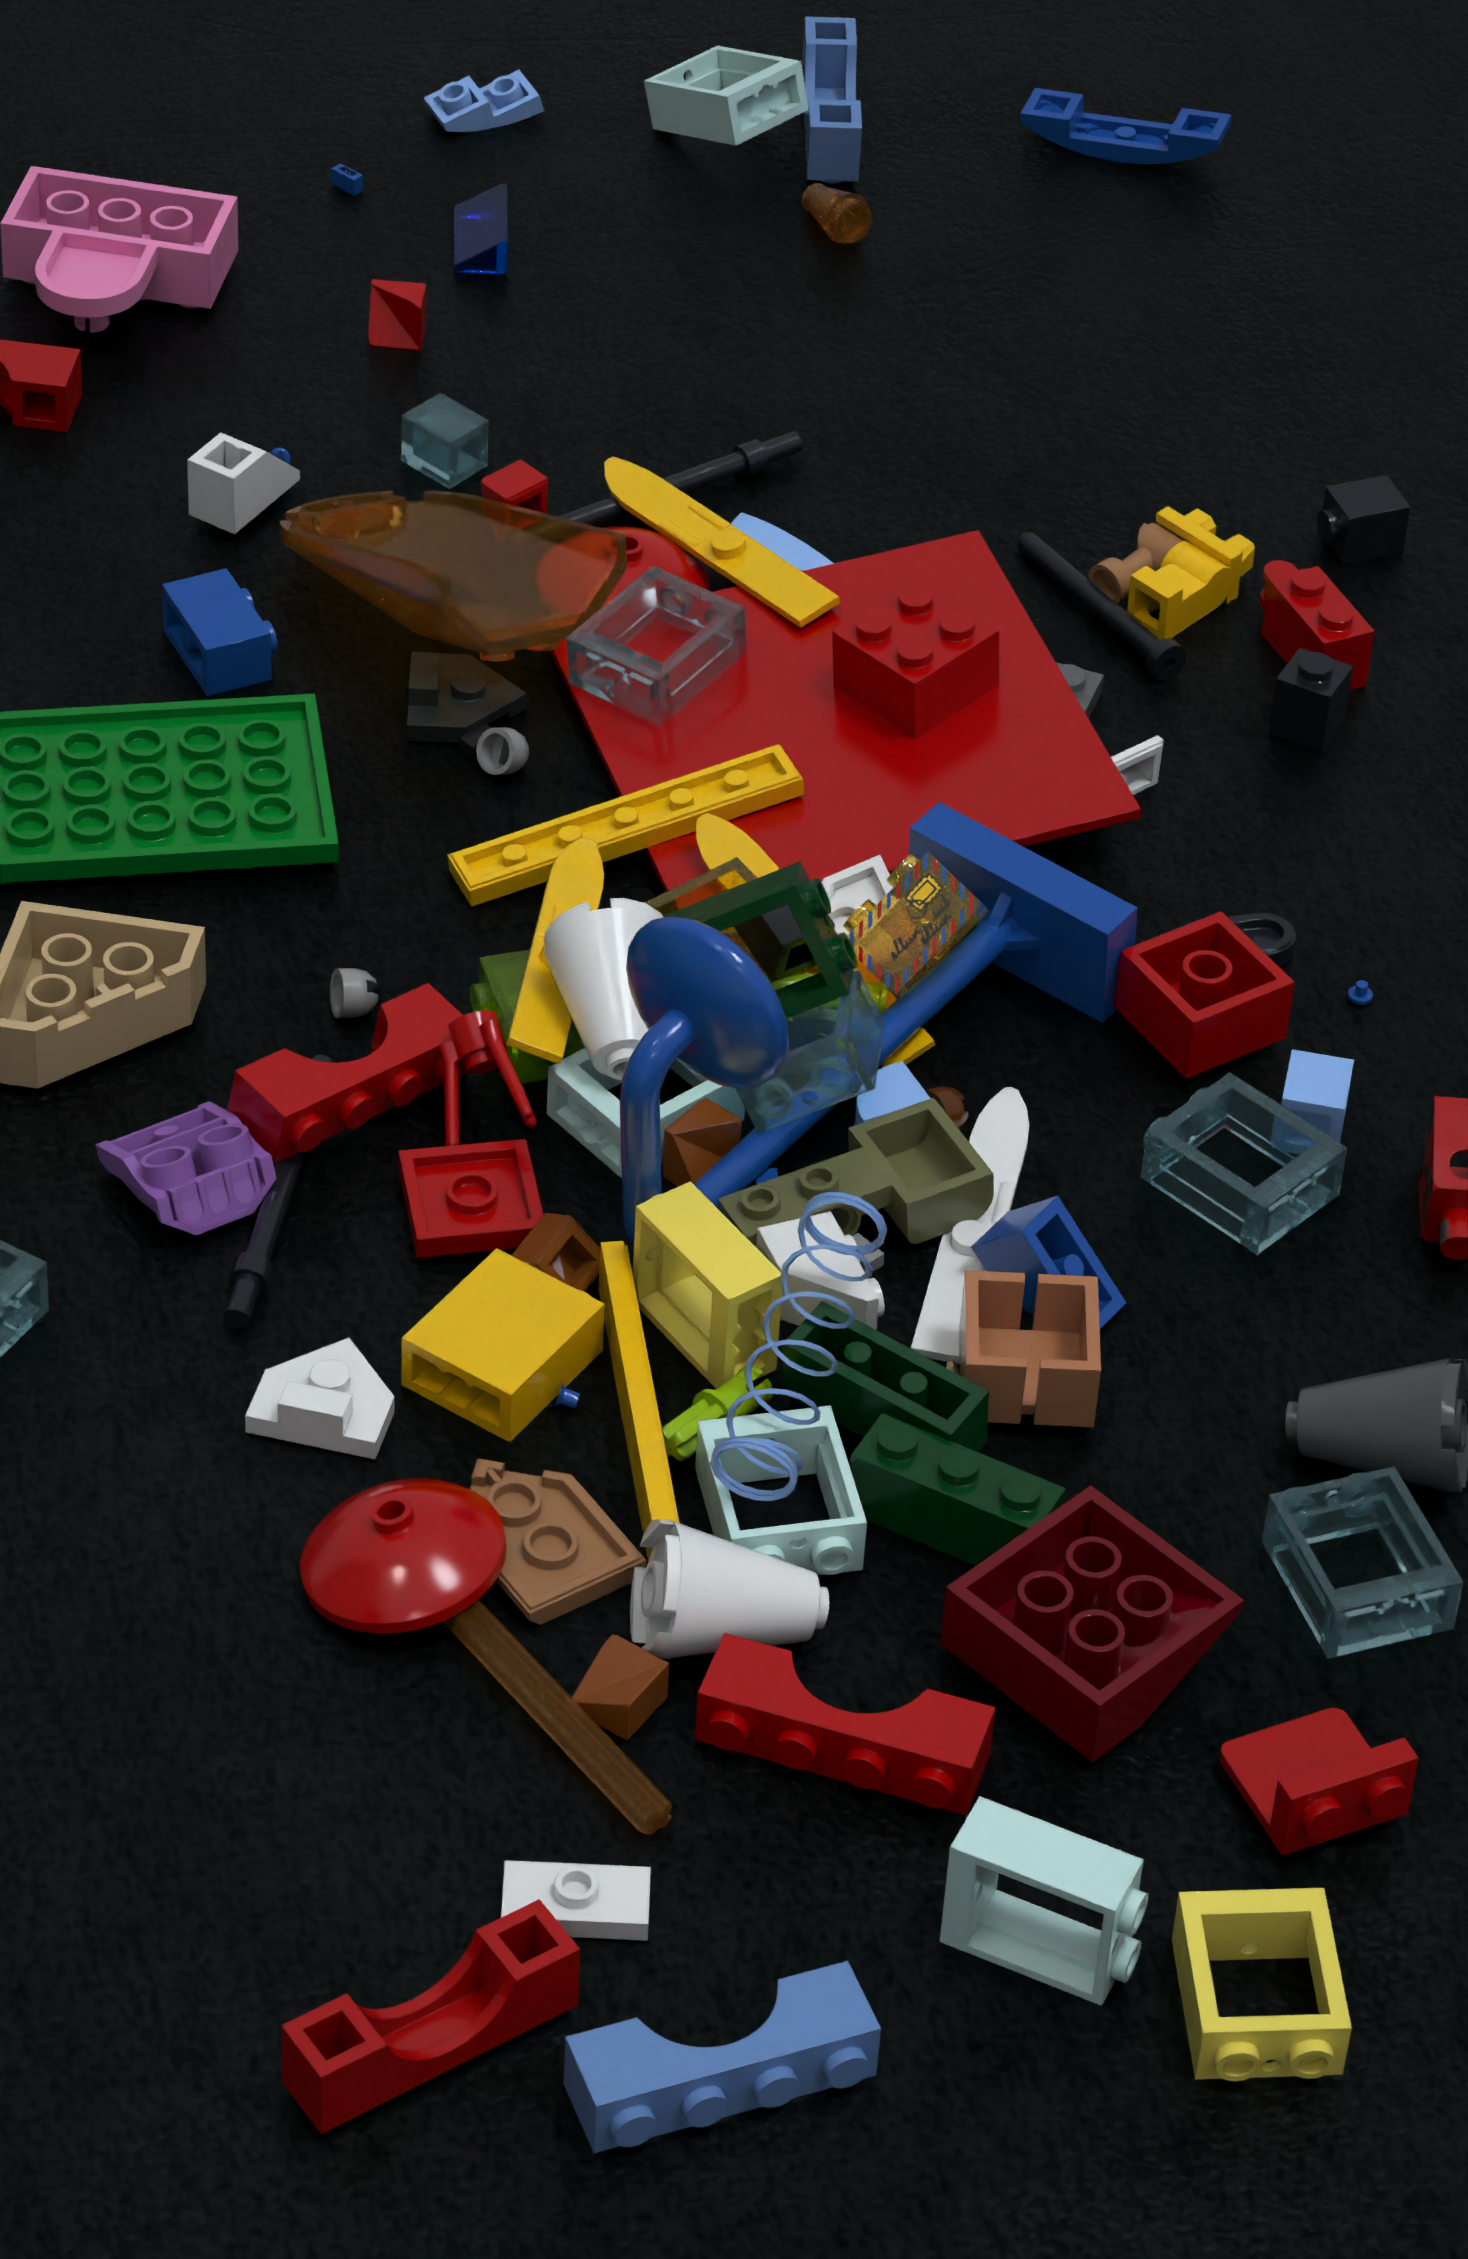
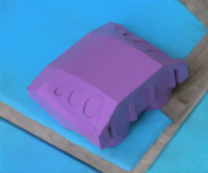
M210 1101L198 1105V1108L113 1141L106 1140L96 1144L99 1159L108 1172L120 1178L140 1201L154 1211L159 1222L196 1236L253 1214L277 1179L271 1154L265 1151L249 1134L248 1127L242 1124L238 1116Z

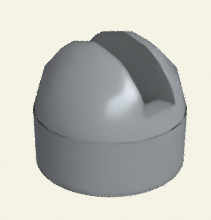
M494 727L487 729L480 736L476 754L480 766L487 773L492 775H509L524 767L529 757V746L525 736L515 729Z
M336 968L332 973L330 982V1003L334 1017L357 1018L367 1015L374 1010L378 1003V995L369 991L377 987L376 979L364 970Z

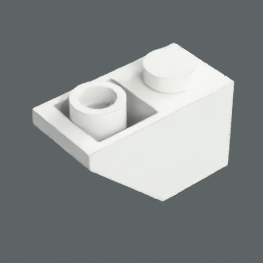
M219 433L187 459L189 515L212 524L217 528L236 534L300 480V470L262 449L226 434Z
M831 1211L810 1216L813 1225L823 1235L836 1242L856 1245L854 1238L850 1234H843ZM800 1218L757 1229L756 1248L780 1272L789 1256L802 1249L798 1236ZM804 1229L806 1245H820ZM829 1249L811 1251L813 1256L824 1266L839 1274L851 1277L865 1274L860 1265V1260L853 1255H843ZM806 1253L797 1257L789 1266L786 1279L790 1294L810 1291L837 1297L850 1306L856 1315L855 1319L875 1330L877 1329V1318L883 1316L885 1305L881 1287L875 1278L854 1282L835 1278L821 1270L810 1260ZM807 1296L794 1298L795 1302L809 1314L823 1301L849 1315L846 1309L837 1303L823 1298ZM789 1300L781 1304V1320L799 1326L806 1319L792 1306Z

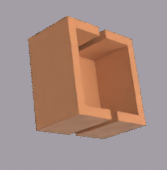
M965 1270L959 1324L960 1376L989 1391L988 1422L1020 1424L1021 1414L1033 1415L1034 1425L1094 1428L1101 1376L1098 1277L1038 1274L1032 1330H1020L1025 1273Z

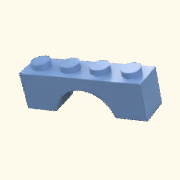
M805 17L802 71L808 100V110L804 112L807 180H820L828 184H837L843 181L858 182L862 116L861 100H856L857 36L855 18Z
M845 1961L778 1979L775 2007L767 2021L751 2035L731 2044L716 2047H694L679 2044L653 2032L638 2018L566 2036L564 2086L593 2153L619 2146L633 2147L644 2143L651 2137L691 2126H709L727 2116L760 2107H778L796 2097L832 2087L847 2088L857 2084L862 2079L876 2076L881 2027L849 1962Z

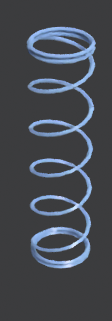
M825 1192L813 1196L805 1204L798 1226V1236L802 1249L789 1256L782 1266L780 1275L785 1296L775 1300L765 1311L762 1326L768 1344L757 1348L747 1359L744 1374L750 1392L738 1397L730 1406L726 1424L731 1439L721 1441L714 1448L711 1456L710 1465L716 1478L726 1488L740 1496L757 1501H774L787 1497L795 1490L798 1471L802 1469L803 1461L796 1451L783 1443L770 1439L736 1437L733 1427L734 1414L743 1401L754 1396L756 1401L770 1414L785 1422L797 1425H810L820 1420L821 1412L816 1404L802 1394L776 1388L755 1390L751 1371L753 1362L757 1357L770 1348L788 1366L804 1374L816 1377L830 1376L838 1370V1362L834 1356L819 1345L791 1339L773 1342L769 1323L771 1314L775 1309L788 1300L805 1318L818 1325L839 1329L848 1328L855 1323L856 1315L850 1306L839 1298L825 1293L810 1291L790 1294L786 1278L789 1266L797 1257L804 1253L821 1270L835 1278L854 1282L865 1281L872 1276L873 1268L862 1255L875 1252L884 1243L887 1226L883 1216L870 1203L858 1196L844 1192ZM841 1202L854 1206L868 1214L876 1223L879 1234L872 1243L863 1246L846 1245L823 1235L813 1225L810 1215L826 1204ZM804 1229L820 1245L807 1246ZM829 1249L843 1255H853L864 1263L866 1273L857 1277L839 1274L824 1266L813 1256L811 1251ZM807 1296L835 1302L846 1309L849 1314V1320L840 1324L820 1320L807 1313L795 1302L794 1298ZM788 1344L817 1350L830 1359L832 1362L831 1369L827 1371H814L804 1368L789 1360L776 1346ZM768 1393L782 1394L800 1399L811 1406L814 1410V1417L809 1420H799L785 1416L772 1409L759 1395ZM738 1448L752 1463L761 1468L778 1474H788L790 1478L789 1483L784 1488L774 1491L758 1490L745 1486L731 1478L722 1469L719 1455L725 1450ZM744 1448H750L771 1456L779 1461L785 1469L770 1466L756 1459ZM781 1449H783L795 1458L796 1466L794 1465V1462Z

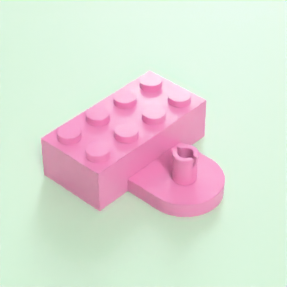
M36 166L30 167L0 223L3 277L23 280L26 283L36 285V292L41 301L55 311L74 316L75 327L85 332L86 318L90 320V333L105 330L110 323L109 315L122 312L132 307L139 300L149 299L175 303L185 308L202 307L211 309L238 252L237 196Z

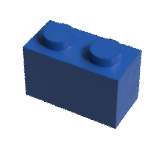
M227 568L162 584L163 631L206 696L272 680L271 655L276 654L278 651L274 628L268 620L262 621L255 610L251 594L246 588L240 589Z

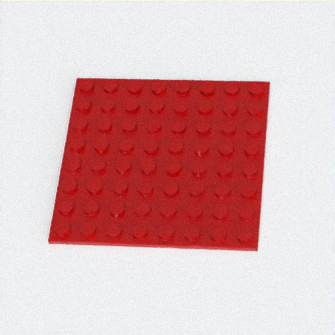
M979 530L802 571L837 594L840 598V604L801 628L741 587L735 586L544 631L545 642L619 797L780 744L803 778L804 795L728 820V822L743 830L755 841L779 869L801 861L810 880L818 878L822 883L825 877L878 855H881L891 879L905 876L908 873L909 828L938 802L1023 847L1141 818V808ZM918 579L999 630V685L915 739L834 686L832 631L908 583ZM696 831L645 848L674 911L725 891L714 879L703 862L696 840Z

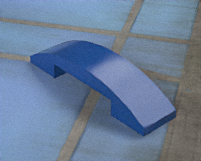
M1035 88L1020 113V122L1047 140L1083 155L1120 163L1164 164L1193 159L1217 150L1231 125V114L1182 108L1173 124L1085 113L1083 94Z

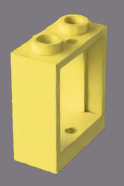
M690 1181L668 1192L655 1195L648 1201L636 1206L633 1279L639 1309L715 1388H718L736 1375L741 1368L746 1366L747 1359L757 1348L768 1344L762 1324L765 1311L775 1300L782 1297L781 1272ZM781 1304L771 1314L769 1330L773 1342L779 1340ZM772 1348L762 1352L753 1362V1366L763 1372L760 1377L777 1368V1355Z
M1297 1888L1179 1892L1172 1932V1945L1195 2080L1225 2079L1228 2081H1242L1248 2078L1292 2076L1313 2079L1324 2075H1343L1352 2027L1325 1889ZM1309 1958L1319 2014L1219 2017L1209 1961Z

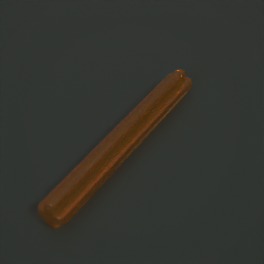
M479 1599L467 1609L443 1621L640 1833L652 1835L659 1828H665L671 1820V1815L669 1814L672 1809L671 1802Z

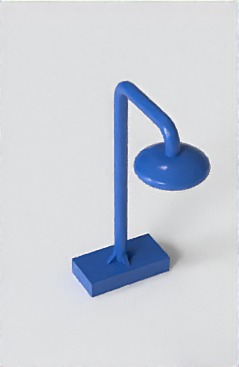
M938 802L909 828L908 893L921 880V877L926 876L927 873H930L943 886V890L928 904L927 912L923 917L914 919L909 915V918L925 925L927 928H929L928 922H930L934 931H936L935 927H940V922L943 923L945 914L948 917L951 914L952 917L947 919V923L938 931V934L942 935V929L945 927V937L958 945L693 1184L717 1208L718 1198L745 1189L991 963L1097 1021L1104 1023L1116 1011L1114 1001L1121 950L1135 945L1138 908ZM928 852V868L924 871V855ZM933 857L937 860V875L933 872ZM919 861L918 878L915 880V864ZM942 865L946 868V883L942 881ZM951 874L955 877V892L951 889ZM960 882L964 885V901L960 898ZM969 891L973 894V914L970 917ZM941 894H944L946 901L947 899L950 900V905L947 906L936 920H931L934 918L932 911L937 913V910L941 911L940 905L945 908V903L941 897ZM910 906V914L914 917L921 916L925 911V908L919 912L913 906ZM964 907V923L960 926V910ZM674 916L657 918L642 926L628 946L626 962L630 993L636 1009L648 1029L630 1056L623 1074L620 1093L623 1225L628 1242L633 1247L636 1206L648 1201L655 1195L662 1194L660 1091L666 1074L676 1060L694 1074L718 1085L736 1089L759 1087L777 1076L786 1061L789 1046L787 1020L779 997L766 975L754 960L733 940L715 928L697 920ZM955 917V933L951 936V920Z

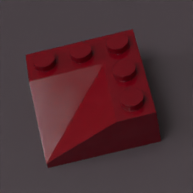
M1090 1485L946 1587L940 1644L1093 1763L1144 1724L1243 1610L1244 1599Z

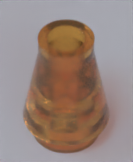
M821 183L810 185L803 193L802 206L804 210L814 217L834 242L853 243L862 239L871 226L872 215L866 200L862 196L829 188Z

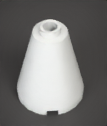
M610 898L611 908L591 911L590 904L587 902L576 905L556 917L545 931L544 955L594 1068L605 1076L622 1080L631 1054L642 1036L648 1031L636 1009L628 985L626 972L628 946L642 926L651 920L663 918L659 911L644 902L626 898Z
M653 1520L644 1532L640 1546L652 1548V1552L646 1568L636 1566L634 1568L630 1601V1633L632 1642L644 1643L645 1645L642 1649L658 1658L669 1659L716 1653L724 1633L771 1646L806 1642L812 1637L815 1628L822 1629L825 1626L829 1612V1592L826 1587H820L819 1579L815 1572L672 1520Z

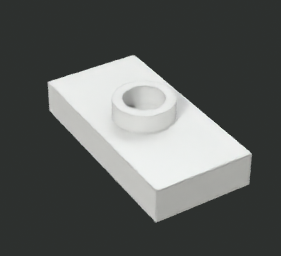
M505 1860L501 1918L540 1899L570 1937L648 1941L651 1867Z

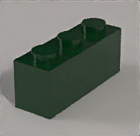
M823 1301L810 1313L820 1320L834 1324L845 1323L849 1320V1315ZM806 1318L788 1337L791 1340L807 1341L823 1347L838 1362V1370L830 1376L816 1377L801 1373L783 1361V1389L804 1395L813 1401L817 1407L831 1405L836 1423L864 1438L879 1416L884 1413L976 1452H979L986 1444L989 1407L988 1390L857 1319L848 1328L832 1329L818 1325ZM783 1345V1354L792 1362L814 1371H827L831 1369L832 1362L821 1352L805 1346ZM788 1396L794 1399L795 1401L803 1404L804 1406L811 1408V1406H809L802 1400Z
M884 1413L879 1416L851 1454L850 1469L867 1521L975 1566L1064 1504L1066 1488Z

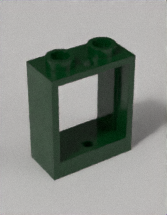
M801 861L663 916V918L674 916L697 920L720 932L788 905L820 973L775 990L786 1019L848 995L853 971L858 967L856 953L850 939L844 932L837 934L828 917V914L831 913V905L823 884L818 878L809 879Z

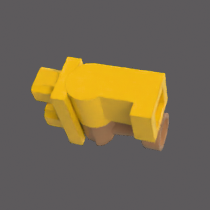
M1167 506L1156 513L1157 523H1144L1141 526L1138 534L1137 550L1124 560L1115 557L1106 558L1091 567L1089 571V580L1117 604L1128 598L1127 612L1160 640L1173 638L1215 610L1223 602L1227 604L1238 597L1240 577L1253 568L1255 551L1253 542L1240 534L1223 541L1215 536L1216 525L1212 517L1198 508L1183 516ZM1160 609L1159 620L1153 618L1149 613Z

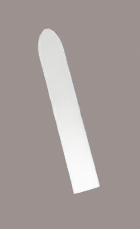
M1004 1087L990 1099L979 1114L971 1132L969 1143L994 1173V1196L988 1210L977 1221H961L953 1227L952 1232L942 1235L911 1345L912 1350L930 1359L946 1362L954 1361L956 1364H960L959 1324L965 1270L986 1271L971 1246L1011 1210L1027 1150L1030 1125L1026 1105L1019 1091L1013 1087Z

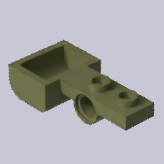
M933 1097L849 1127V1152L718 1198V1209L756 1247L757 1229L759 1227L799 1219L803 1215L805 1204L815 1195L825 1192H844L860 1197L870 1203L876 1210L884 1208L907 1240L912 1244H919L952 1232L953 1227L961 1221H977L983 1216L993 1200L994 1173ZM837 1202L822 1206L810 1216L831 1211L843 1234L853 1236L860 1226L861 1216L866 1213L854 1206Z

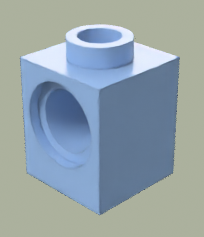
M1292 1049L1282 1096L1275 1145L1338 1156L1354 1060Z

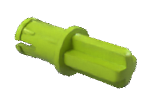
M752 1366L751 1378L753 1382L763 1374V1372L755 1366ZM745 1367L741 1368L736 1375L715 1390L705 1389L700 1391L694 1397L691 1407L661 1427L667 1457L672 1455L678 1461H684L695 1454L698 1421L727 1418L728 1410L737 1398L750 1392L747 1390L748 1387L744 1374ZM767 1378L756 1386L755 1390L772 1388L771 1382ZM768 1393L759 1396L764 1402L768 1403L773 1394ZM753 1396L742 1402L735 1411L734 1417L749 1415L761 1405Z

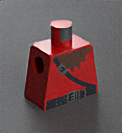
M1434 1096L1418 1168L1421 1238L1426 1242L1440 1243V1251L1447 1258L1465 1260L1468 1259V1168L1450 1167V1160L1459 1153H1468V1098Z

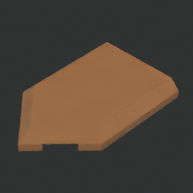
M477 1459L471 1478L470 1490L483 1496L496 1509L502 1520L507 1541L505 1562L495 1581L529 1621L542 1625L631 1584L635 1566L646 1568V1559L571 1474L544 1470L542 1476L507 1471L505 1470V1463Z

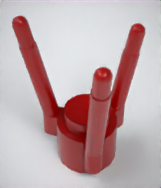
M493 1010L476 1011L460 1016L449 1023L448 1030L451 1040L439 1045L444 1064L445 1146L459 1145V1064L466 1065L469 1074H482L498 1068L527 1128H534L537 1121L507 1053V1046L497 1013Z

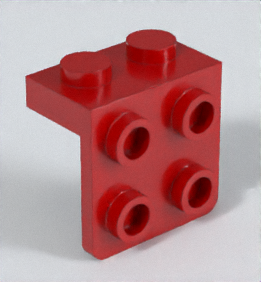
M1328 1708L1229 1740L1222 1745L1220 1753V1763L1282 1856L1407 1815L1419 1759L1405 1737L1370 1748L1347 1713L1339 1708Z

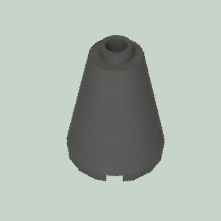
M1447 1358L1302 1388L1298 1402L1289 1401L1287 1404V1441L1298 1442L1299 1453L1302 1456L1446 1493L1462 1492V1488H1465L1468 1478V1424L1465 1404L1468 1403L1467 1361L1465 1359Z

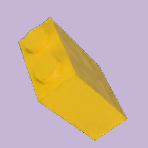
M496 1248L402 1337L401 1385L496 1436L511 1442L559 1394L562 1382L566 1388L603 1351L605 1304L591 1297L588 1293L577 1290L532 1267L529 1263L523 1262Z

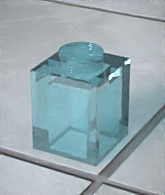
M439 393L402 415L401 461L450 489L488 466L489 420Z

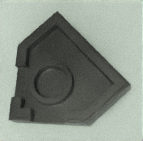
M411 652L407 741L459 743L461 736L485 723L489 724L501 716L508 720L526 710L527 693L472 655Z

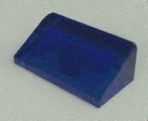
M500 184L454 206V272L507 273V184Z

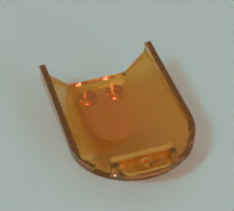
M393 491L342 495L297 506L286 512V521H280L281 540L288 548L413 633L479 652L480 659L484 661L498 662L511 660L515 657V651L526 648L534 651L555 650L561 647L560 640L584 635L627 569L626 537L622 533L463 493L426 491L424 493V501H406L404 497L393 495Z

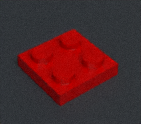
M526 1139L398 1151V1170L417 1258L494 1251L496 1248L499 1250L518 1248L544 1215Z

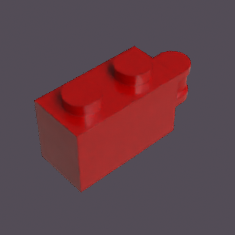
M1276 560L1267 563L1263 572L1264 589L1260 593L1259 601L1264 609L1261 634L1286 664L1289 663L1299 648L1322 653L1331 659L1353 666L1350 690L1366 686L1375 632L1319 566L1298 570L1287 561Z

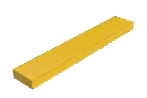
M780 744L451 853L447 855L449 871L469 904L473 907L547 882L558 855L569 844L581 837H589L596 842L603 863L695 832L696 820L705 813L728 821L804 795L803 778Z
M624 1241L601 1242L599 1294L601 1302L605 1304L604 1322L644 1534L648 1525L653 1520L664 1519L679 1523L628 1247L624 1245ZM646 1547V1553L649 1563L652 1548Z

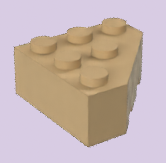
M21 901L0 953V1083L38 1089L191 1025L206 985L205 927Z

